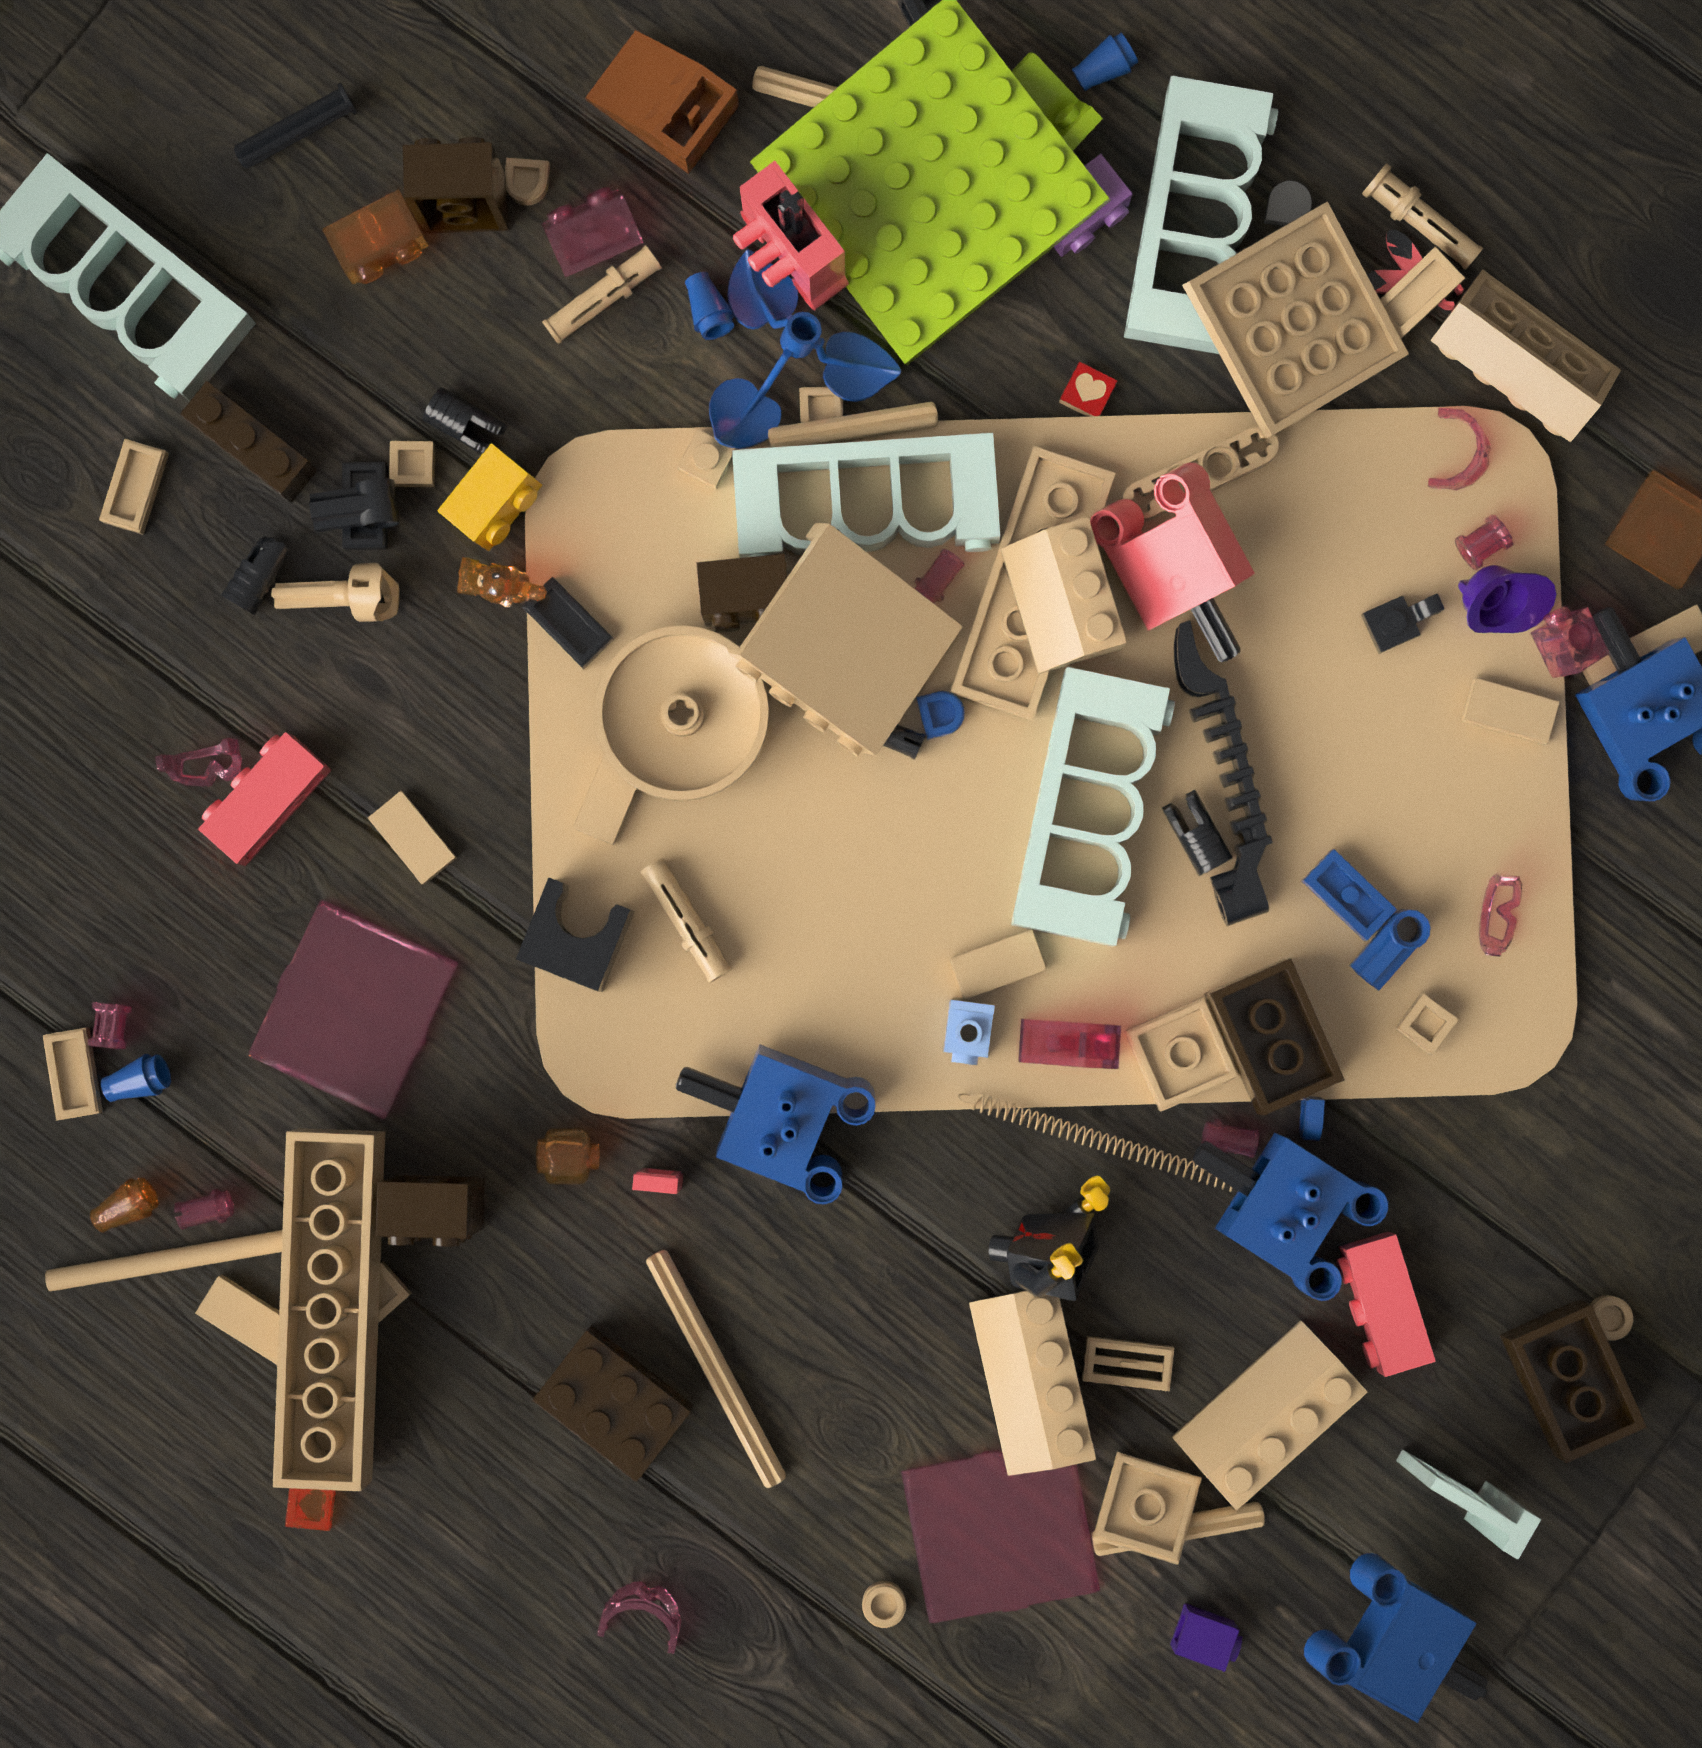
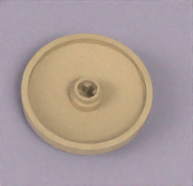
M676 625L662 627L644 633L630 641L607 665L599 681L594 700L595 731L601 749L609 763L620 776L635 788L654 797L666 800L691 801L702 799L732 786L742 778L756 761L768 731L769 704L763 680L760 677L755 682L735 668L738 661L727 654L730 648L739 649L740 647L728 638L714 631L696 626Z

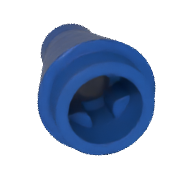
M1119 33L1113 38L1109 35L1079 65L1074 67L1072 72L1082 89L1087 91L1093 86L1131 73L1130 68L1139 62L1125 36Z
M699 272L687 278L685 285L689 294L695 331L701 333L702 338L705 340L717 339L729 333L734 328L732 320L734 312L711 281L707 272Z
M144 1054L112 1075L103 1077L101 1080L103 1094L109 1102L119 1099L160 1095L163 1089L168 1088L171 1084L169 1068L163 1057L158 1054L154 1056Z

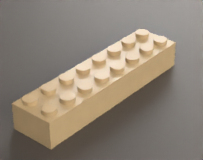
M298 1128L286 1132L273 1487L362 1491L372 1482L381 1236H376L377 1182L384 1180L385 1131Z

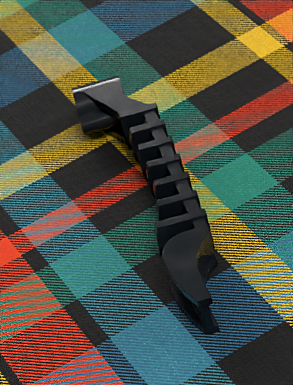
M1189 620L1180 623L1175 629L1173 649L1176 679L1183 692L1192 697L1199 698L1215 694L1216 700L1191 708L1189 713L1194 723L1220 714L1222 723L1203 729V734L1207 743L1226 737L1228 746L1213 751V756L1217 765L1232 760L1234 770L1220 774L1219 778L1223 788L1238 784L1240 793L1226 797L1225 803L1229 812L1244 807L1246 814L1245 817L1230 821L1233 834L1242 833L1245 841L1234 847L1236 854L1234 869L1210 877L1222 919L1226 926H1230L1269 912L1268 901L1257 872V867L1265 847L1272 844L1273 841L1271 836L1267 835L1264 826L1267 818L1259 807L1258 802L1261 795L1253 784L1252 778L1255 773L1253 767L1248 764L1246 757L1248 747L1242 741L1240 734L1242 724L1240 719L1236 718L1234 710L1236 701L1234 696L1229 694L1226 679L1209 670L1200 659Z

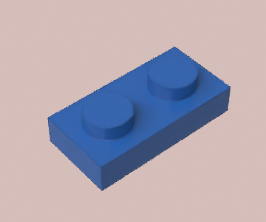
M1335 849L1330 850L1302 880L1363 941H1367L1397 910Z

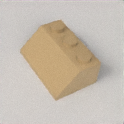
M1089 517L1047 528L1001 548L1038 674L1123 649L1127 641Z

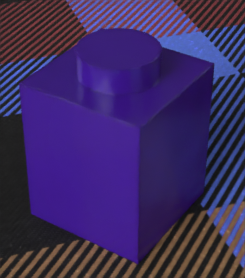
M1184 1603L1170 1645L1176 1655L1225 1672L1228 1662H1235L1239 1655L1242 1636L1238 1635L1239 1628L1233 1620Z

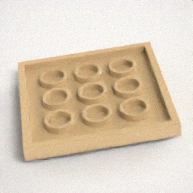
M1328 201L1182 285L1265 439L1275 435L1409 354Z

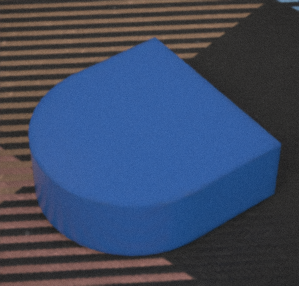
M939 691L916 697L927 740L950 735L959 729L963 722L965 711L961 700L956 695L947 691Z
M1308 1096L1301 1100L1299 1132L1303 1140L1319 1141L1321 1138L1325 1100L1321 1097Z

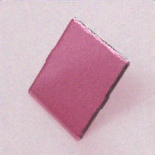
M321 900L290 965H287L280 977L276 988L278 991L256 1035L248 1056L380 1118L386 1119L416 1054H419L422 1046L426 1043V1037L430 1031L428 1028L454 975L458 962Z
M994 1450L973 1454V1457L901 1471L929 1623L943 1622L1001 1610L1002 1612L1018 1611L1019 1609L1028 1608V1605L1100 1591L1076 1464L1052 1470L1008 1476L1003 1452Z

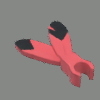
M1392 229L1387 232L1386 244L1388 251L1401 270H1374L1367 274L1376 293L1386 294L1423 259L1412 241L1398 230ZM1459 284L1453 291L1457 295H1461L1464 289ZM1445 298L1438 304L1444 310H1453L1455 306L1454 301L1450 302Z

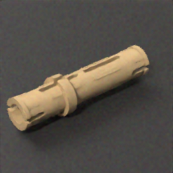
M645 245L639 252L616 269L613 266L606 270L608 275L578 295L547 320H543L542 323L559 345L562 340L592 320L619 298L624 296L627 299L633 294L631 289L657 270L662 269V267Z
M661 858L644 868L640 873L647 880L663 909L683 938L682 947L686 952L691 951L706 975L707 981L711 983L732 970L733 968L728 964L712 938L715 934L710 926L705 927L687 895L667 866L666 860Z

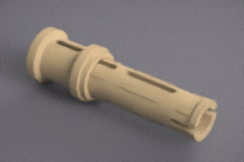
M1386 163L1362 195L1366 198L1372 196L1391 212L1390 217L1393 220L1397 219L1400 222L1403 218L1433 244L1458 262L1463 269H1467L1483 247L1477 245L1450 221L1419 198L1422 195L1419 192L1420 189L1416 186L1410 188L1390 172L1391 166Z

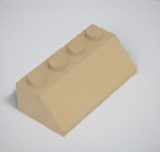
M1483 269L1431 339L1446 357L1461 362L1473 371L1479 381L1486 385L1494 386L1505 394L1516 408L1524 411L1527 410L1542 421L1544 427L1549 432L1562 436L1569 442L1574 439L1602 405L1621 369Z
M1026 1290L969 1302L1008 1476L1052 1470L1096 1460L1060 1299L1049 1295L1035 1297Z
M1300 1320L1178 1430L1172 1438L1237 1511L1368 1392L1340 1360Z

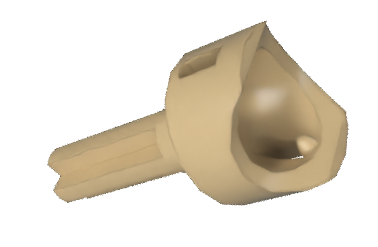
M359 563L352 566L349 580L276 583L275 588H272V597L274 598V607L276 609L350 606L356 621L376 622L384 621L397 615L399 584L378 563ZM381 598H384L385 603L378 602Z

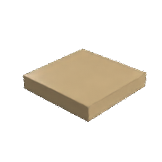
M1202 997L1124 1031L1160 1112L1240 1078V1074L1206 997Z
M1117 1452L1093 1539L1178 1565L1202 1477Z

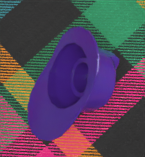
M1497 565L1484 567L1476 572L1471 579L1460 580L1458 588L1463 594V606L1467 611V624L1477 633L1525 632L1537 626L1548 616L1554 606L1557 595L1554 583L1547 576L1537 573L1514 572Z

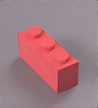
M287 732L281 737L276 734L268 740L260 751V754L263 756L252 769L249 767L244 768L232 781L231 787L234 789L223 802L220 799L216 800L202 815V819L205 822L198 830L236 864L246 866L332 770L295 736Z
M1388 1231L1339 1246L1342 1258L1336 1259L1337 1268L1342 1276V1282L1344 1284L1350 1283L1355 1300L1349 1301V1306L1355 1324L1357 1326H1364L1368 1342L1362 1343V1348L1370 1369L1376 1367L1377 1372L1387 1377L1436 1362L1397 1235Z

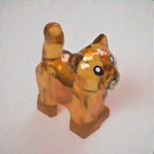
M462 558L458 572L460 574L457 586L458 593L473 596L478 594L487 601L500 604L505 608L511 607L512 602L520 604L526 598L541 601L546 597V589L543 586L531 583L530 577L514 566L508 567L496 563L487 565L480 563L476 559Z

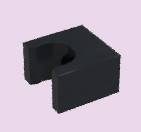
M548 877L516 960L597 992H603L635 911L615 904L610 910L608 922L603 930L591 937L578 938L568 932L561 917L562 903L568 895V885Z

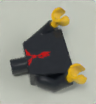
M1094 1176L1087 1180L1080 1190L1084 1198L1077 1199L1065 1211L1055 1214H1027L1022 1217L1014 1237L993 1235L989 1244L990 1260L1008 1262L1011 1284L1015 1288L1026 1290L1035 1297L1049 1295L1071 1301L1077 1300L1099 1249L1094 1209L1096 1211L1104 1210L1109 1202L1107 1195L1110 1193V1187L1100 1176Z

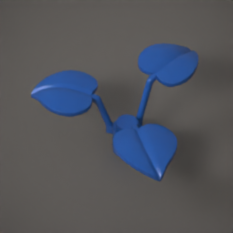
M749 249L740 257L731 274L727 294L728 305L734 312V318L748 329H759L768 322L773 329L785 327L780 337V344L784 351L759 391L750 381L735 378L721 383L711 397L709 416L715 440L723 446L738 449L749 448L763 443L769 439L768 430L778 427L781 420V408L777 402L765 395L790 357L803 358L815 349L819 361L827 363L823 372L826 386L836 396L847 401H863L874 396L901 373L898 364L883 348L857 333L840 332L832 335L827 342L825 353L823 348L825 341L820 337L822 329L819 320L808 312H798L792 315L798 302V290L795 288L792 279L787 276L774 287H769L763 280L762 273L773 264L769 263L759 272L754 271L748 262V257L754 254V252Z

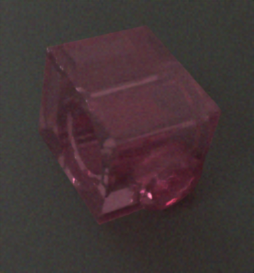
M1567 606L1558 608L1543 617L1545 624L1530 632L1552 678L1580 673L1610 654L1588 607L1569 611Z

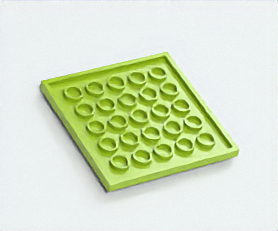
M941 0L750 161L758 173L773 161H776L802 194L803 198L845 251V276L849 282L846 288L906 365H909L1111 201L957 0Z

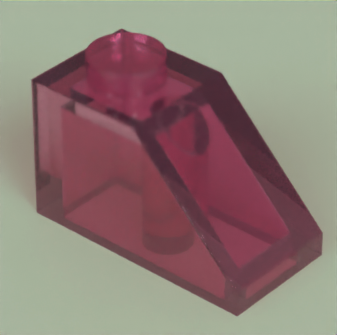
M1021 1019L1018 1062L1119 1069L1121 1025Z

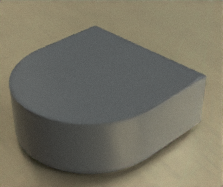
M1285 181L1275 186L1267 200L1264 224L1284 227L1310 212L1312 200L1307 188L1296 181Z

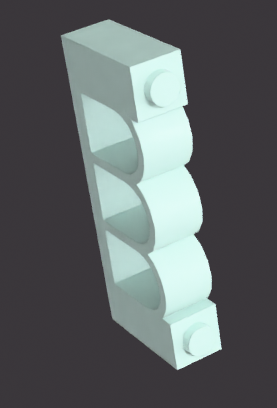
M1171 76L1166 91L1124 338L1219 354L1187 294L1152 288L1158 251L1164 250L1204 257L1216 261L1218 264L1236 254L1234 250L1241 244L1252 220L1251 204L1245 191L1251 186L1261 164V145L1266 134L1273 135L1276 126L1278 109L1271 108L1273 93ZM1179 134L1236 145L1246 157L1248 170L1244 175L1235 179H1218L1172 171ZM1168 193H1180L1226 203L1237 217L1238 229L1232 235L1225 238H1209L1163 230Z
M48 153L0 210V260L9 267L16 261L24 269H30L47 287L59 293H70L73 304L88 320L103 329L116 330L120 342L139 361L149 365L148 367L159 376L154 383L174 400L181 394L191 401L203 384L213 377L256 324L248 313ZM82 205L107 225V229L70 271L62 274H49L45 272L43 257L48 244ZM126 242H128L152 261L154 266L126 300L116 309L107 312L91 309L89 293L94 281ZM174 279L197 297L201 303L167 343L155 349L141 348L137 345L135 339L136 325L161 292Z
M993 433L732 450L740 558L783 554V547L794 554L803 555L811 541L800 540L791 536L782 525L778 473L825 469L830 470L831 525L866 552L883 549L894 540L898 532L911 544L925 548L943 545L954 534L955 546H965L966 552L991 550V544L999 543L1000 523ZM950 461L953 516L949 523L940 530L933 532L919 531L912 527L904 517L899 464ZM889 465L893 509L892 520L888 527L879 534L873 536L858 535L851 531L843 521L838 469Z
M1071 667L1065 669L1011 925L1112 947L1117 945L1118 938H1126L1130 914L1124 913L1125 902L1114 899L1128 885L1131 877V862L1126 850L1119 843L1129 839L1138 830L1143 819V801L1139 791L1132 784L1138 782L1153 765L1156 758V742L1153 735H1158L1161 732L1162 725L1169 727L1171 724L1175 701L1168 700L1170 688ZM1074 718L1115 726L1132 732L1140 740L1143 747V760L1139 769L1129 775H1113L1065 765ZM1062 777L1107 786L1120 791L1127 798L1131 807V818L1127 827L1116 835H1100L1053 825L1052 822ZM1049 836L1099 846L1108 850L1114 856L1118 865V879L1115 886L1104 895H1087L1040 885Z

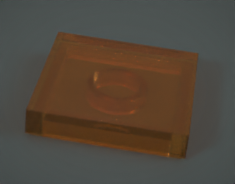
M1652 470L1605 545L1678 590L1683 587L1702 556V499L1657 471Z

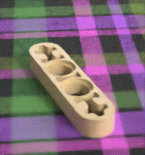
M1259 426L1251 427L1133 482L1125 490L1122 499L1133 501L1135 498L1134 492L1139 491L1142 497L1154 493L1155 485L1153 482L1157 481L1162 475L1189 462L1197 463L1205 469L1210 479V491L1216 490L1269 464L1278 452L1279 443L1277 436L1273 435L1265 439ZM1251 437H1256L1259 442L1266 440L1269 446L1264 450L1265 457H1260L1257 452H1253L1242 459L1246 467L1241 468L1238 454L1231 446L1236 444L1239 453L1251 445ZM1214 454L1226 456L1231 464L1230 472L1222 477L1211 474L1207 467V460L1210 456ZM1156 498L1149 502L1147 506L1148 512L1143 513L1144 522L1168 512L1161 508Z

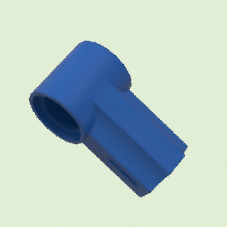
M1400 909L1395 911L1385 922L1382 929L1349 966L1362 979L1379 991L1415 949L1426 943L1431 929L1428 919L1424 914L1416 910ZM1409 916L1417 924V933L1411 940L1403 941L1398 936L1397 925L1400 920Z

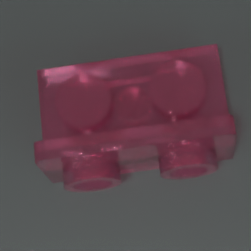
M605 187L594 191L586 196L587 203L572 209L570 204L558 207L547 214L549 220L541 223L565 278L644 243L626 200L619 189L611 192L610 187Z

